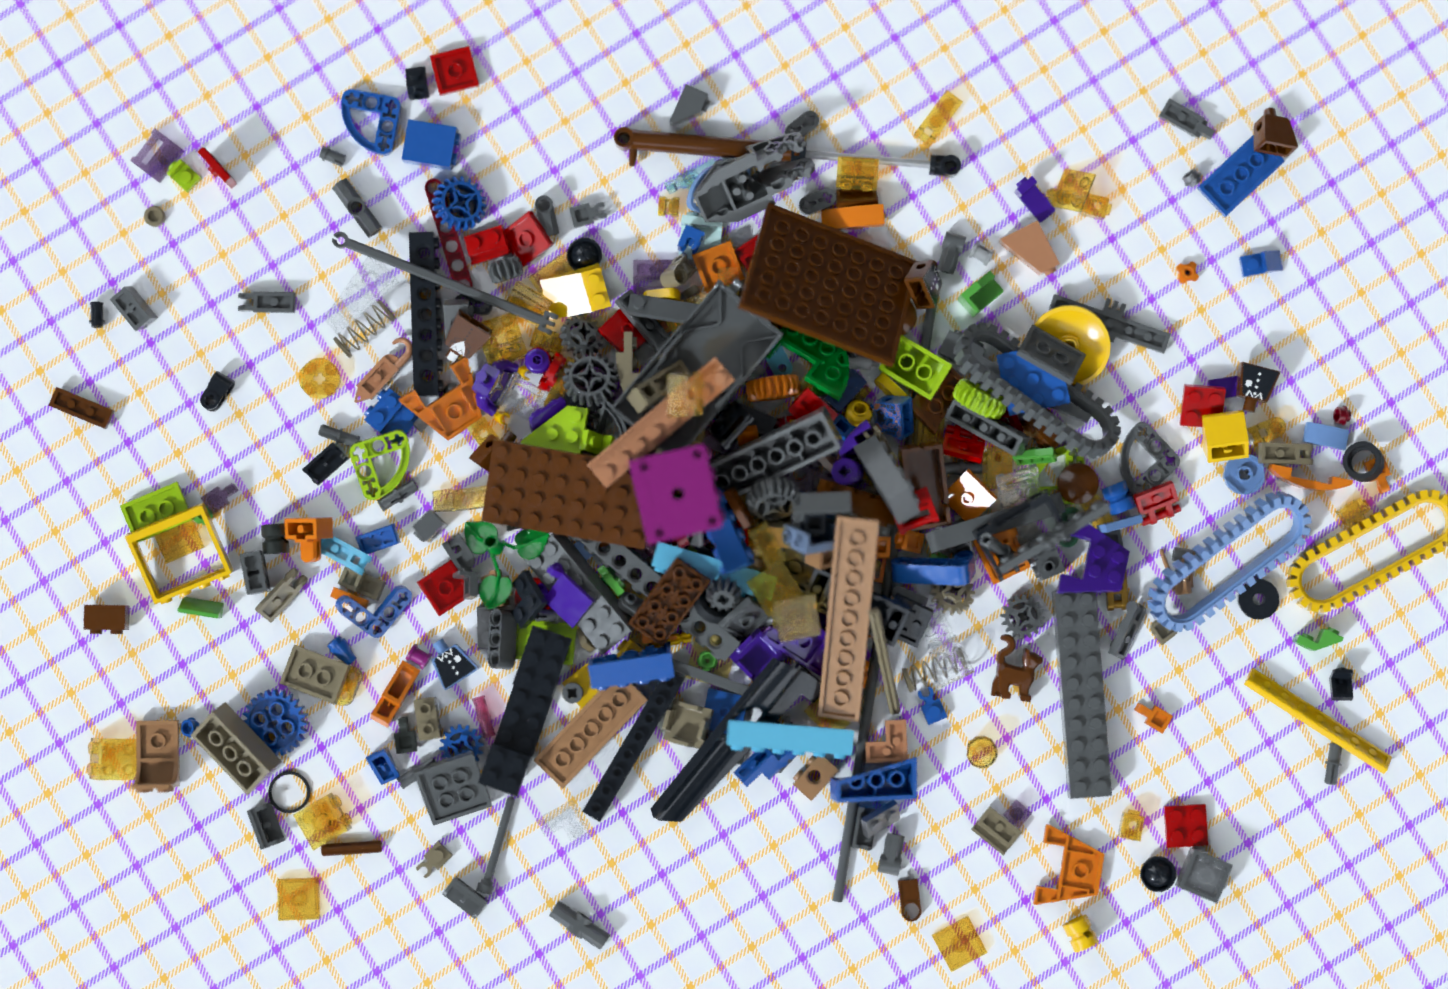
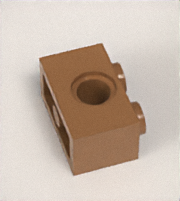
M813 755L806 762L809 766L804 771L800 769L792 778L795 780L793 785L811 801L827 785L830 778H833L839 771L825 757H815ZM810 771H819L820 778L817 781L809 780L808 774Z

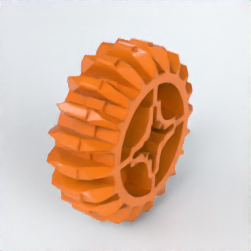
M794 374L768 376L748 381L745 390L748 401L764 402L798 396L801 393V383L799 377Z

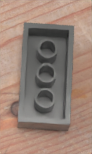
M874 435L854 446L853 448L865 474L897 523L901 524L919 514L920 510L917 504L920 501L915 492L912 493L914 487L909 479H904L906 476L902 468L895 466L897 462L892 453L887 454L889 450L884 441L879 442Z

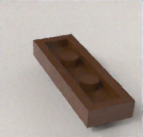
M59 387L55 388L48 405L106 430L114 414L112 409Z

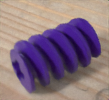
M843 458L836 461L831 471L833 479L837 483L844 485L858 484L864 476L862 465L853 459Z

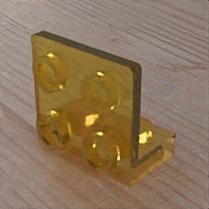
M507 313L481 322L492 329L490 339L482 346L488 364H492L499 359L513 362L525 358L528 351L516 315Z

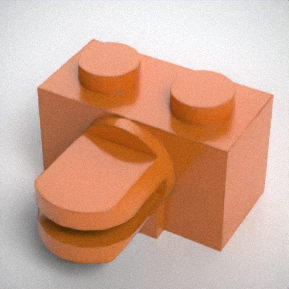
M332 517L286 518L285 539H295V542H300L301 560L307 563L319 561L321 559V539L333 538Z

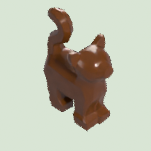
M1003 634L1000 639L1007 642L1008 646L998 652L996 675L992 682L990 695L1010 699L1009 687L1010 685L1019 686L1020 700L1031 702V696L1028 694L1029 688L1034 681L1035 669L1042 664L1043 658L1037 653L1030 651V649L1024 648L1022 667L1007 663L1005 657L1013 653L1016 641L1011 635Z

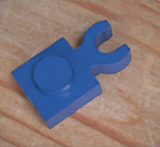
M929 686L927 687L929 695L924 697L921 691H918V697L925 702L920 708L927 724L931 725L947 718L940 698L933 700L934 691Z

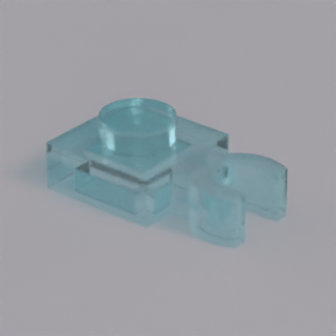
M694 168L676 176V179L665 182L664 185L669 194L676 192L680 188L690 189L699 174Z

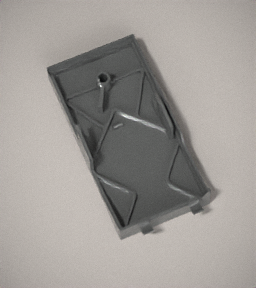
M736 278L729 287L725 286L718 279L715 286L698 307L677 328L611 407L613 412L632 427L674 392L672 391L659 402L639 414L627 399V396L636 386L680 359L691 374L694 375L716 357L735 381L657 445L656 448L661 452L691 446L783 338V333L771 324L772 321L738 308L741 297L736 293L743 283Z

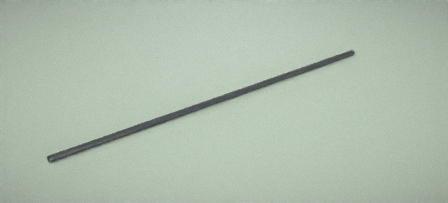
M928 308L925 312L920 346L930 351L936 308ZM913 391L912 399H913L918 393H916V392ZM914 414V433L905 438L904 445L915 444L919 420ZM896 522L895 525L891 526L890 558L886 559L881 595L891 598L893 586L890 562L892 559L897 558L898 549H895L896 544L894 543L895 535L898 532ZM874 641L852 776L863 773L865 763V742H868L880 668ZM848 802L832 898V901L835 902L843 901L858 802Z

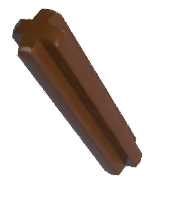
M380 840L322 844L321 854L322 856L381 853L383 846Z

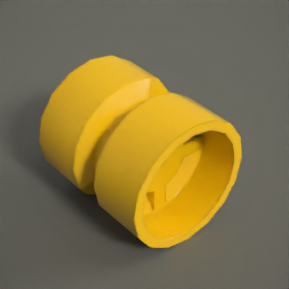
M1087 915L1078 916L1062 925L1066 935L1072 938L1070 944L1075 953L1086 950L1099 942L1095 932L1090 930L1092 925Z

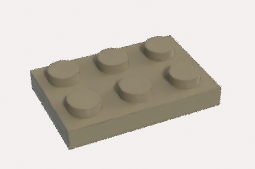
M293 645L280 684L337 705L351 666L298 645Z

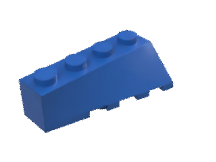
M715 487L718 488L721 500L717 502L718 508L723 509L725 522H722L723 527L708 530L706 534L708 539L715 544V550L713 551L715 558L719 559L722 563V567L719 568L721 575L732 574L754 564L753 558L755 554L752 548L747 545L745 541L746 534L741 527L739 528L736 521L738 518L723 495L725 490H722L721 487Z
M670 641L660 648H654V645L646 646L642 652L628 650L619 657H617V654H610L588 659L592 689L597 688V690L601 691L608 689L610 686L627 687L630 683L647 684L650 680L668 681L671 677H675Z
M917 757L851 777L830 778V799L836 803L917 799Z

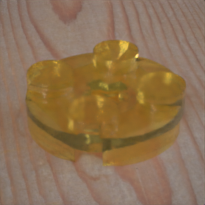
M314 358L308 361L299 373V384L302 390L314 399H327L335 395L341 383V375L337 366L324 358ZM319 373H322V376L325 377V381H322V384L314 381V378L318 377Z

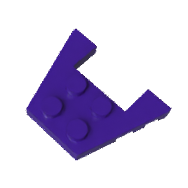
M1090 524L1072 533L1070 536L1089 541L1082 578L1079 579L1061 574L1056 593L1120 592L1130 551Z

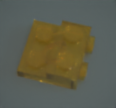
M333 793L322 797L293 814L313 851L352 829L351 824L353 822L350 815L343 813L340 807L342 806V801Z

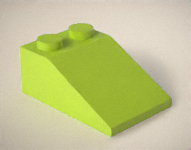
M901 335L894 365L889 367L881 364L878 369L897 383L932 400L953 365Z

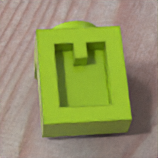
M182 159L175 160L168 167L169 171L167 174L187 193L202 179Z
M583 430L579 450L598 456L614 442L615 437L602 435L591 430Z

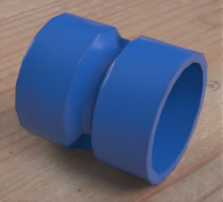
M1126 480L1101 489L1104 499L1110 502L1108 505L1111 508V516L1136 507L1133 497L1127 494L1129 488Z

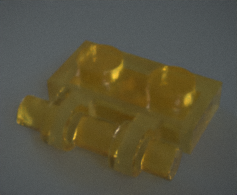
M701 372L694 373L693 381H689L687 373L667 375L668 417L689 416V408H694V415H702V407H704V399H702L704 381L702 380ZM694 389V399L689 400V390Z

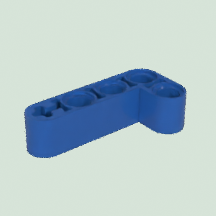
M968 550L957 552L953 559L897 557L890 562L892 581L902 584L966 585L971 582L976 574L974 552Z

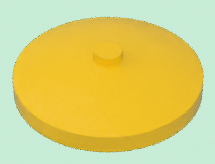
M1062 305L1048 310L1035 322L1034 325L1086 354L1072 382L1073 386L1076 382H1079L1081 385L1089 383L1103 371L1109 359L1111 341L1104 322L1095 313L1077 305Z

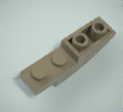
M624 332V352H616L617 371L623 392L640 374L633 373V370H637V357H633V349H637V337H633V332Z

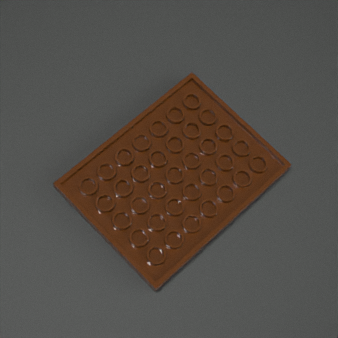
M768 203L738 308L892 367L895 363L911 298L904 279L912 265L919 261Z

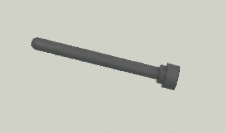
M512 796L506 800L484 879H481V882H478L476 891L489 895L493 893L492 878L515 802Z

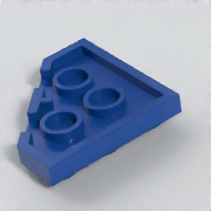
M1018 351L996 355L1001 378L1043 408L1071 403L1066 382L1017 356ZM1010 403L1007 407L1009 416L1017 414L1012 411L1013 403Z

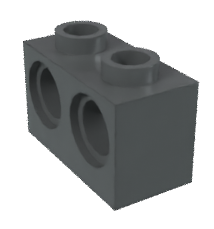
M258 550L239 554L247 595L270 592V582L263 551Z

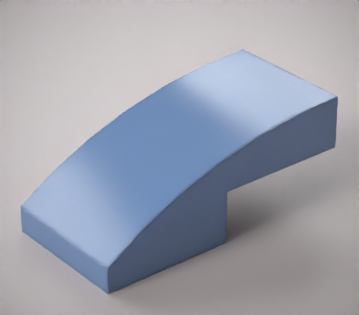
M1306 422L1302 442L1346 450L1349 430Z

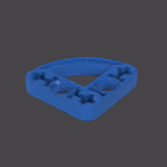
M354 89L346 90L341 99V113L344 124L352 138L371 153L380 156L390 155L394 149L401 113L399 100L393 96ZM354 94L356 99L361 100V95H363L362 107L358 101H353L352 104H349L346 98ZM373 97L377 99V105L374 108L366 106L368 98ZM391 101L397 106V108L392 109L391 114L396 116L395 119L389 117V108L386 107L387 104H391ZM351 109L380 114L375 143L368 141L357 131L351 117ZM386 121L393 123V129L389 132L382 129V125ZM380 134L392 136L391 139L387 137L386 143L389 148H385V151H382L381 147H379V144L384 142V137H380Z

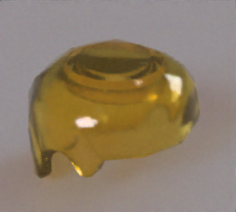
M976 736L969 741L966 755L972 766L986 769L996 762L998 750L992 739L986 736Z

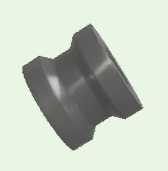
M573 682L565 685L562 690L563 699L568 703H577L583 697L582 687Z

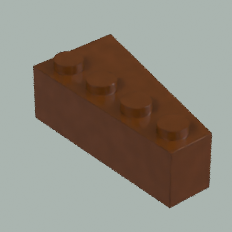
M819 479L816 493L850 492L851 514L857 515L856 517L880 520L879 525L887 527V524L895 525L894 517L880 495Z

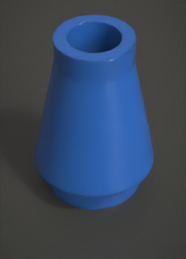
M340 635L327 645L330 649L329 652L345 664L350 665L356 660V656L353 654L345 638H341Z

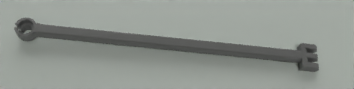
M336 232L333 235L337 239L340 237L345 239L343 244H338L337 240L332 238V243L336 248H348L539 324V331L549 335L553 332L545 327L546 325L555 327L556 323L549 321V317L555 320L558 319L559 316L545 310L544 315H541L350 239L344 232Z

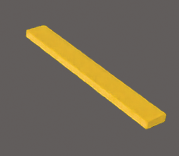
M1252 668L1249 671L1244 682L1245 686L1384 774L1388 770L1392 756L1256 669Z

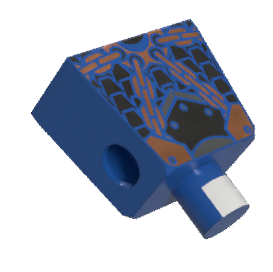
M885 395L875 401L874 404H869L872 407L875 425H877L881 432L899 440H903L914 433L912 397Z

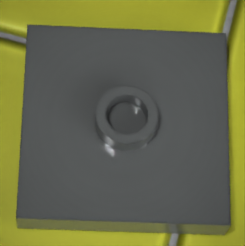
M747 597L718 624L721 629L745 640L773 615V612L770 608Z

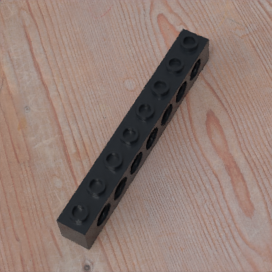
M409 232L410 262L437 273L436 270H440V258L436 257V249H439V237H435L434 232ZM429 249V257L425 259L420 258L421 250ZM410 273L413 389L420 398L440 397V392H444V382L440 380V372H443V360L439 359V351H442L443 346L442 339H439L438 331H442V320L438 318V310H441V298H437V290L441 289V285ZM428 289L431 291V296L429 299L424 300L421 298V292ZM424 310H431L432 316L430 319H422L421 314ZM424 331H432L433 335L430 340L422 339ZM428 350L432 351L433 358L429 361L423 360V353ZM426 371L434 373L431 381H424L423 375Z
M674 672L675 677H671L668 681H659L582 812L598 822L602 820L685 678Z

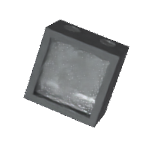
M1190 847L1175 886L1217 904L1233 865Z

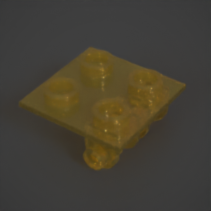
M1065 168L1057 189L1050 188L1046 192V196L1051 200V205L1056 208L1081 213L1096 174Z

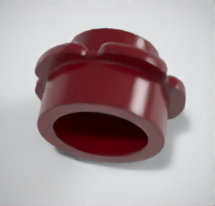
M1343 405L1342 407L1335 408L1333 413L1334 422L1344 426L1350 421L1351 411L1348 410L1347 406Z

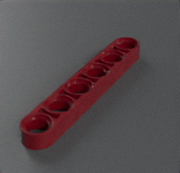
M435 178L429 179L424 186L451 277L458 282L467 280L470 286L473 287V281L458 232L455 231L454 225L449 232H442L440 222L443 219L442 217L435 218L437 212L432 210L433 206L436 205L432 203V199L436 196L430 193L428 188L431 183L440 184L441 181ZM445 195V205L448 207L449 203ZM449 241H455L458 244L456 251L449 252L446 249ZM460 260L463 262L464 267L461 271L453 270L452 264L454 261Z

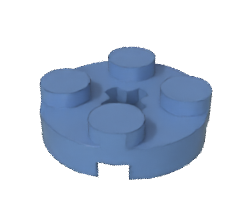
M1249 454V458L1228 460L1222 477L1226 486L1232 492L1247 495L1256 492L1265 481L1264 465L1258 463L1256 456ZM1247 469L1249 471L1247 473L1249 478L1241 479L1239 471Z

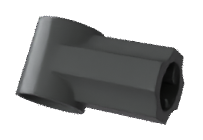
M539 196L535 201L538 221L548 236L559 234L553 201L549 196ZM542 200L547 201L550 205L546 211H542L538 207V203Z
M946 231L937 270L947 274H954L959 255L962 253L966 241V236Z
M887 832L883 854H881L878 872L894 876L899 875L905 836Z

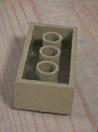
M226 702L213 710L190 735L247 795L258 788L282 763L276 754Z

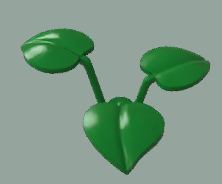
M465 523L464 532L468 548L471 552L480 555L488 551L497 572V577L488 576L482 580L479 586V596L486 608L491 609L500 606L509 598L512 592L511 580L507 577L501 578L496 555H500L503 552L504 546L514 550L518 549V554L523 559H535L544 551L549 539V533L530 529L521 530L515 536V543L517 545H512L498 538V530L492 523Z

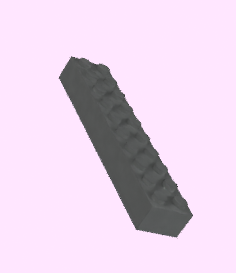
M1054 591L1052 592L1067 797L1077 799L1112 796L1096 593L1068 592L1058 594Z

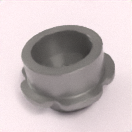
M1196 169L1187 172L1182 177L1185 186L1190 185V187H1194L1201 181L1199 178L1201 172L1198 173Z

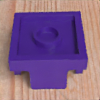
M759 628L729 656L752 681L757 678L773 657L781 661L786 658L780 650L761 639L760 635L763 632Z

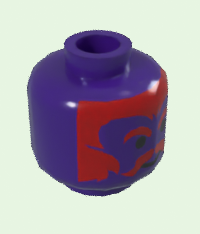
M540 347L529 350L524 359L527 369L538 375L544 374L550 362L552 363L550 353Z

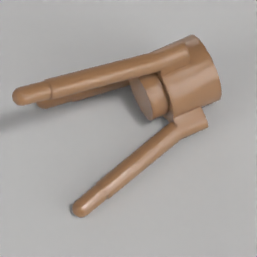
M1160 549L1159 552L1165 569L1167 567L1170 569L1163 549ZM1194 572L1189 575V578H1184L1171 589H1175V595L1192 593Z

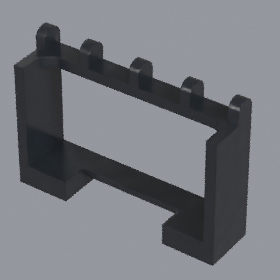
M1040 491L972 531L1000 582L1004 580L1003 574L989 549L981 545L980 541L983 540L980 537L984 533L993 534L1000 526L1030 509L1034 510L1046 503L1056 523L1062 522L1063 519L1048 492ZM1070 535L1066 537L1067 542H1070L1072 540ZM1054 545L1050 549L1051 551L1056 550ZM1036 555L1032 557L1034 562L1038 560ZM1018 566L1013 568L1015 572L1020 571Z

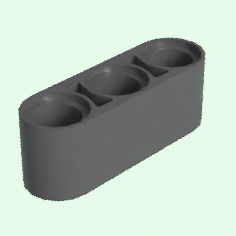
M495 608L490 613L487 661L491 668L509 670L515 664L517 622L511 613L513 610Z

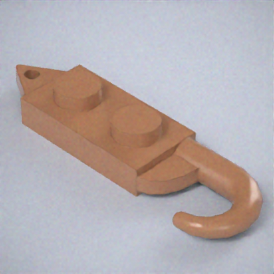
M399 337L392 342L393 345L399 342L404 343L407 348L405 353L400 358L392 354L383 356L356 385L358 388L355 403L368 399L373 400L411 358L412 343L409 339Z

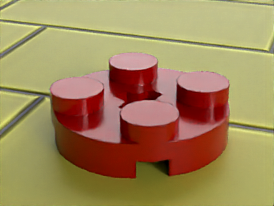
M557 351L554 353L552 363L550 362L547 371L542 375L537 388L544 392L550 391L558 378L555 374L559 373L567 358L563 357L564 355Z

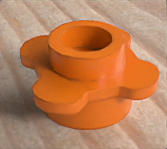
M1195 262L1177 265L1176 269L1180 283L1184 284L1187 281L1192 280L1195 282L1198 280L1199 275L1196 274L1195 268L1197 265Z

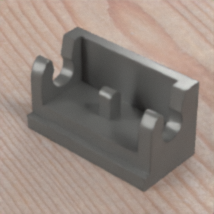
M124 286L110 299L135 331L147 328L146 324L154 322L158 318L133 286Z
M271 802L247 811L260 850L285 841Z
M857 807L852 848L872 850L874 835L869 839L863 835L861 819L875 811V808Z
M457 876L452 879L442 893L444 897L448 898L474 919H476L489 901Z

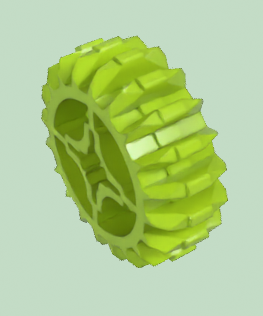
M966 378L959 380L953 392V397L957 402L986 418L996 420L1000 419L1002 414L1004 415L1007 406L1001 403L1004 399L1003 396L1000 395L998 399H995L991 396L993 389L989 388L987 391H984L980 388L981 383L977 382L974 384Z

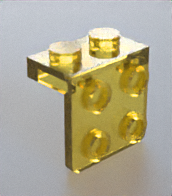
M91 738L88 744L90 763L87 765V774L89 779L135 780L137 767L136 739Z

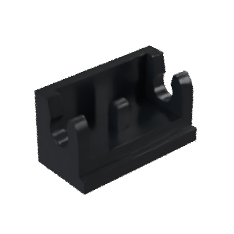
M332 442L302 470L319 486L349 458L336 443Z

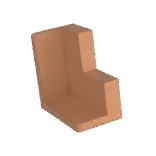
M906 719L885 720L886 741L865 742L866 763L901 762L908 759Z

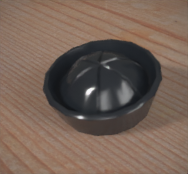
M581 237L576 239L568 247L567 261L574 270L600 264L602 260V251L599 244L590 238Z
M1154 856L1142 865L1140 878L1148 890L1164 892L1174 884L1176 869L1169 859L1162 856Z

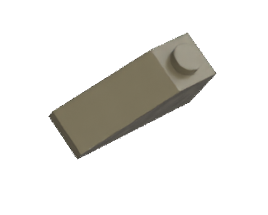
M680 359L636 386L627 396V399L640 414L681 386L693 375Z

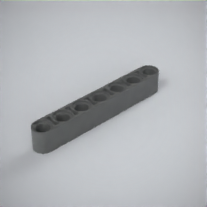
M1061 492L1049 495L1059 514L1066 512ZM1046 503L1034 510L1030 509L1000 526L993 534L1051 517L1052 514ZM1013 507L925 533L931 553L976 540L972 533L973 530Z

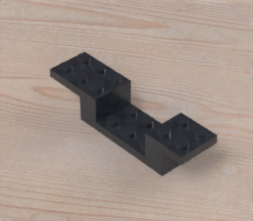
M780 548L769 575L778 577L777 583L802 593L801 604L828 615L832 567L819 570L805 563V554L793 548ZM875 591L872 593L871 609L878 608L880 611L886 643L895 647L897 641L901 640L917 648L935 610L899 593L896 594L893 600ZM869 623L868 635L873 637L871 623Z
M534 625L532 626L512 683L513 688L494 743L491 744L478 781L479 784L518 797L560 680L559 676L572 638Z

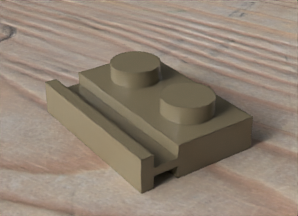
M988 806L971 828L973 832L1003 856L1022 833L990 806Z

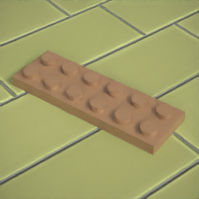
M630 683L627 687L610 686L606 690L598 691L533 761L563 789L644 705L648 698L633 683Z

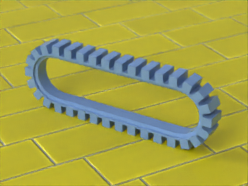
M1277 491L1276 494L1272 492L1265 494L1266 501L1261 498L1255 500L1254 504L1257 508L1255 509L1250 505L1244 509L1246 517L1238 513L1233 517L1236 524L1228 521L1223 525L1226 532L1217 529L1213 532L1215 540L1209 536L1203 540L1205 548L1197 544L1192 548L1195 555L1187 552L1182 556L1185 563L1176 560L1172 563L1174 571L1167 567L1162 571L1165 577L1163 580L1159 577L1155 578L1152 583L1158 587L1157 589L1149 588L1148 595L1153 599L1147 600L1148 608L1152 610L1150 611L1152 617L1165 628L1172 629L1175 632H1182L1183 628L1186 631L1194 629L1193 621L1199 626L1205 622L1203 614L1211 618L1216 614L1213 609L1214 606L1219 610L1224 608L1226 605L1223 599L1232 602L1236 599L1234 591L1240 595L1246 591L1244 583L1250 587L1257 583L1253 576L1262 579L1267 575L1264 568L1269 571L1274 570L1277 567L1274 563L1275 560L1282 564L1287 560L1284 553L1292 556L1297 552L1294 547L1295 544L1301 547L1304 545L1306 540L1301 536H1309L1311 528L1306 525L1312 523L1311 516L1307 514L1309 512L1307 506L1289 493ZM1279 508H1288L1291 511L1293 525L1290 532L1283 539L1185 613L1171 615L1167 612L1165 606L1166 597L1176 584L1271 512Z

